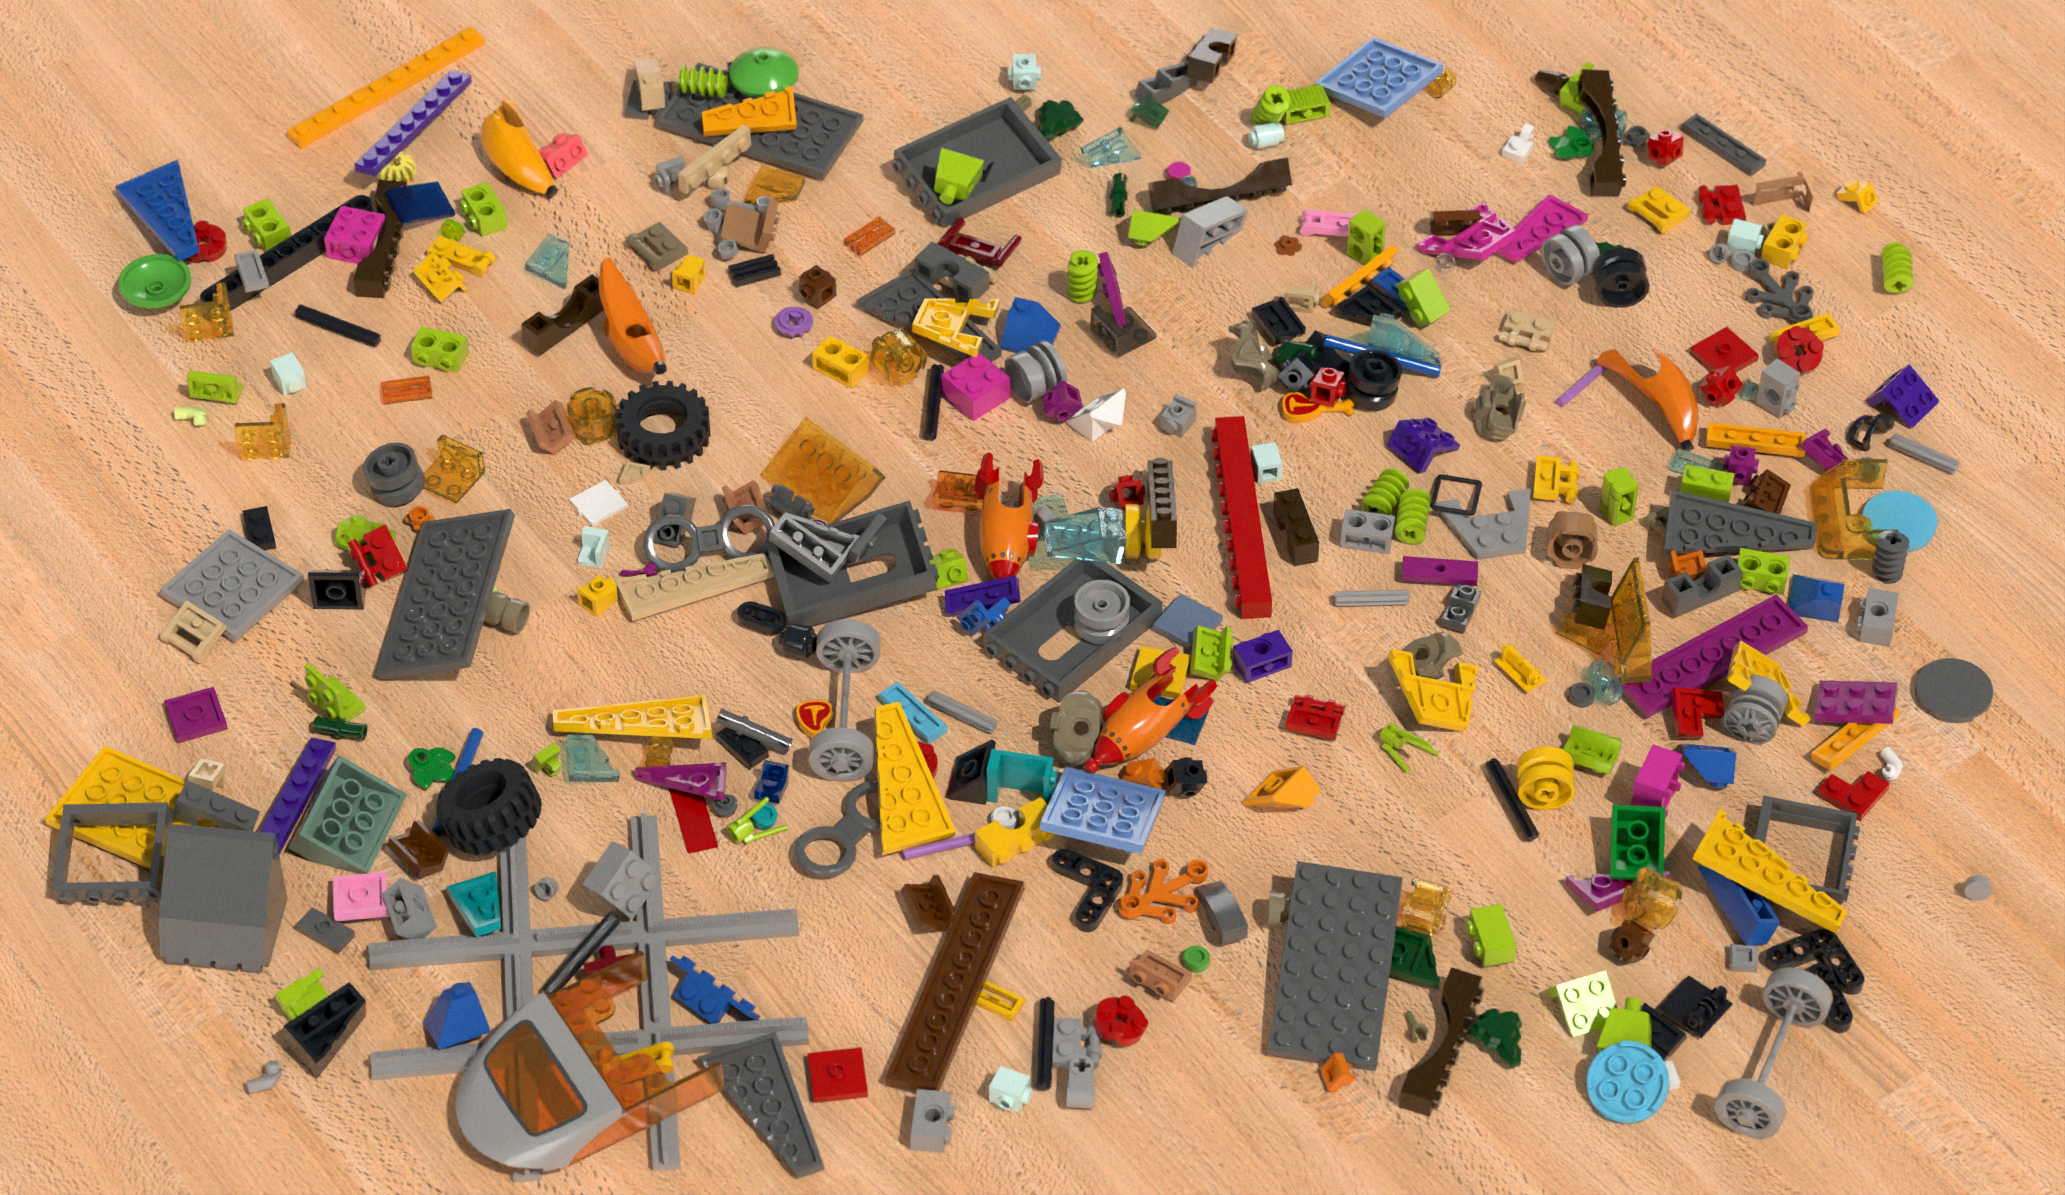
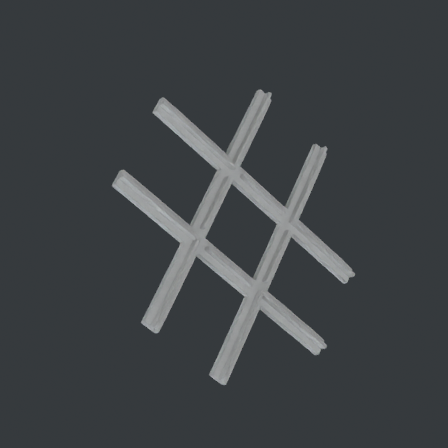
M640 810L641 817H631L632 849L637 856L661 874L657 815L646 816V810ZM525 836L517 840L515 845H509L503 851H500L503 932H494L478 937L470 934L369 943L370 970L504 960L508 1019L513 1013L534 998L532 957L572 954L598 924L531 930L527 839ZM660 878L637 912V921L620 922L595 951L599 952V949L605 945H612L615 951L639 949L644 1029L573 1035L591 1062L605 1061L661 1042H670L674 1045L673 1056L711 1053L775 1031L781 1047L808 1045L807 1017L671 1027L666 947L799 936L797 909L664 919ZM523 1024L508 1036V1041H502L487 1059V1065L490 1071L509 1069L510 1104L525 1125L533 1133L540 1132L537 1067L553 1066L556 1064L539 1039L535 1038V1033L530 1026ZM485 1042L452 1045L440 1050L437 1046L371 1052L372 1080L465 1073ZM673 1070V1072L668 1074L658 1073L647 1077L653 1171L681 1169L675 1075ZM513 1167L514 1183L542 1180L541 1168Z

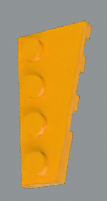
M793 86L786 87L784 91L774 93V91L765 93L764 97L757 99H744L742 103L733 106L732 104H727L703 111L704 136L729 135L743 124L750 128L751 133L796 130Z

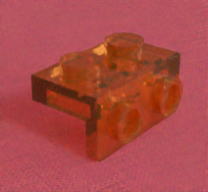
M940 470L937 475V486L933 493L932 504H939L943 508L963 507L968 511L982 509L983 499L977 495L974 489L976 474Z

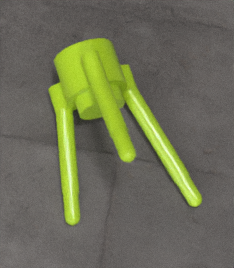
M1393 723L1387 724L1381 731L1380 740L1384 742L1382 748L1389 752L1405 773H1408L1409 769L1393 748H1402L1406 741L1435 756L1439 755L1438 751L1430 747L1431 743L1400 729Z
M769 796L756 804L745 815L727 825V831L736 843L744 841L748 845L754 840L788 830V825H783L752 835L751 832L754 831V826L749 818L770 800Z

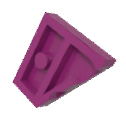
M1825 428L1805 439L1800 447L1806 451L1808 457L1819 462L1828 474L1838 478L1850 470L1852 463L1843 454L1838 444L1832 445L1828 440L1830 432Z

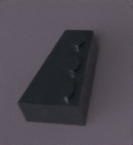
M348 982L283 1026L285 1044L316 1079H318L366 1017V1000Z

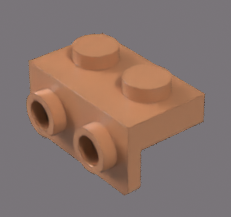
M555 399L539 414L530 409L526 412L529 420L528 425L536 437L535 443L541 450H547L556 455L576 437L563 404Z
M754 480L733 492L727 485L722 487L725 496L722 498V501L728 510L745 504L758 506L767 512L759 486ZM742 515L735 518L731 524L735 529L739 528L746 535L762 526L763 522L753 515Z
M1148 949L1138 960L1132 958L1129 962L1130 978L1137 984L1145 985L1154 990L1158 995L1167 997L1172 1001L1176 1000L1192 980V973Z

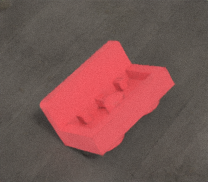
M560 133L553 138V142L538 149L553 178L560 177L588 155L579 135Z

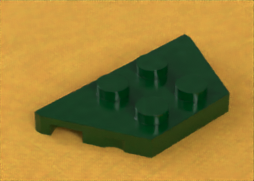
M1396 926L1389 976L1438 990L1440 979L1437 975L1431 936Z

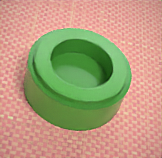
M1191 946L1184 951L1183 965L1188 971L1200 973L1209 967L1210 954L1205 948Z

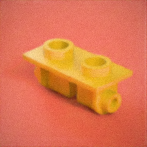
M1505 644L1501 648L1502 656L1494 660L1527 693L1547 682L1541 671L1523 658L1516 651L1514 645Z

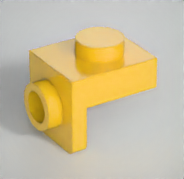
M1849 180L1836 192L1839 201L1857 202L1861 213L1868 212L1878 203L1877 195L1870 181Z

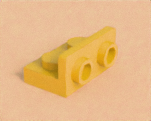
M432 252L413 270V273L441 303L458 287L464 292L468 289L463 283L465 278L457 269L454 271L450 269L453 265L444 255L439 258Z

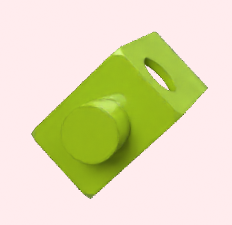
M941 148L934 188L937 193L941 194L940 200L945 204H952L954 198L966 200L982 177L984 160Z
M1627 997L1624 1009L1612 1008L1609 1011L1597 1044L1598 1052H1602L1607 1047L1620 1043V1041H1636L1652 1048L1651 1020L1649 1013L1640 1011L1642 1004L1640 999Z

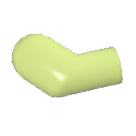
M196 407L174 408L175 420L194 419L193 423L195 426H205L207 423L206 417L208 416L204 410Z

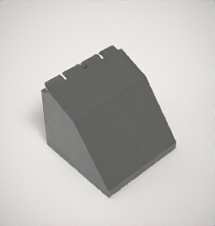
M170 823L167 831L159 909L160 956L165 957L166 964L186 965L185 958L189 959L190 966L212 968L213 961H215L216 969L238 971V964H242V971L262 973L263 966L269 967L287 903V893L276 834Z

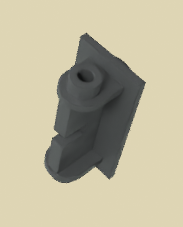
M783 484L773 485L771 489L772 497L763 499V501L771 505L774 511L783 514L786 512L808 520L814 519L811 517L815 511L813 504L799 495H796L794 501H792L795 492Z

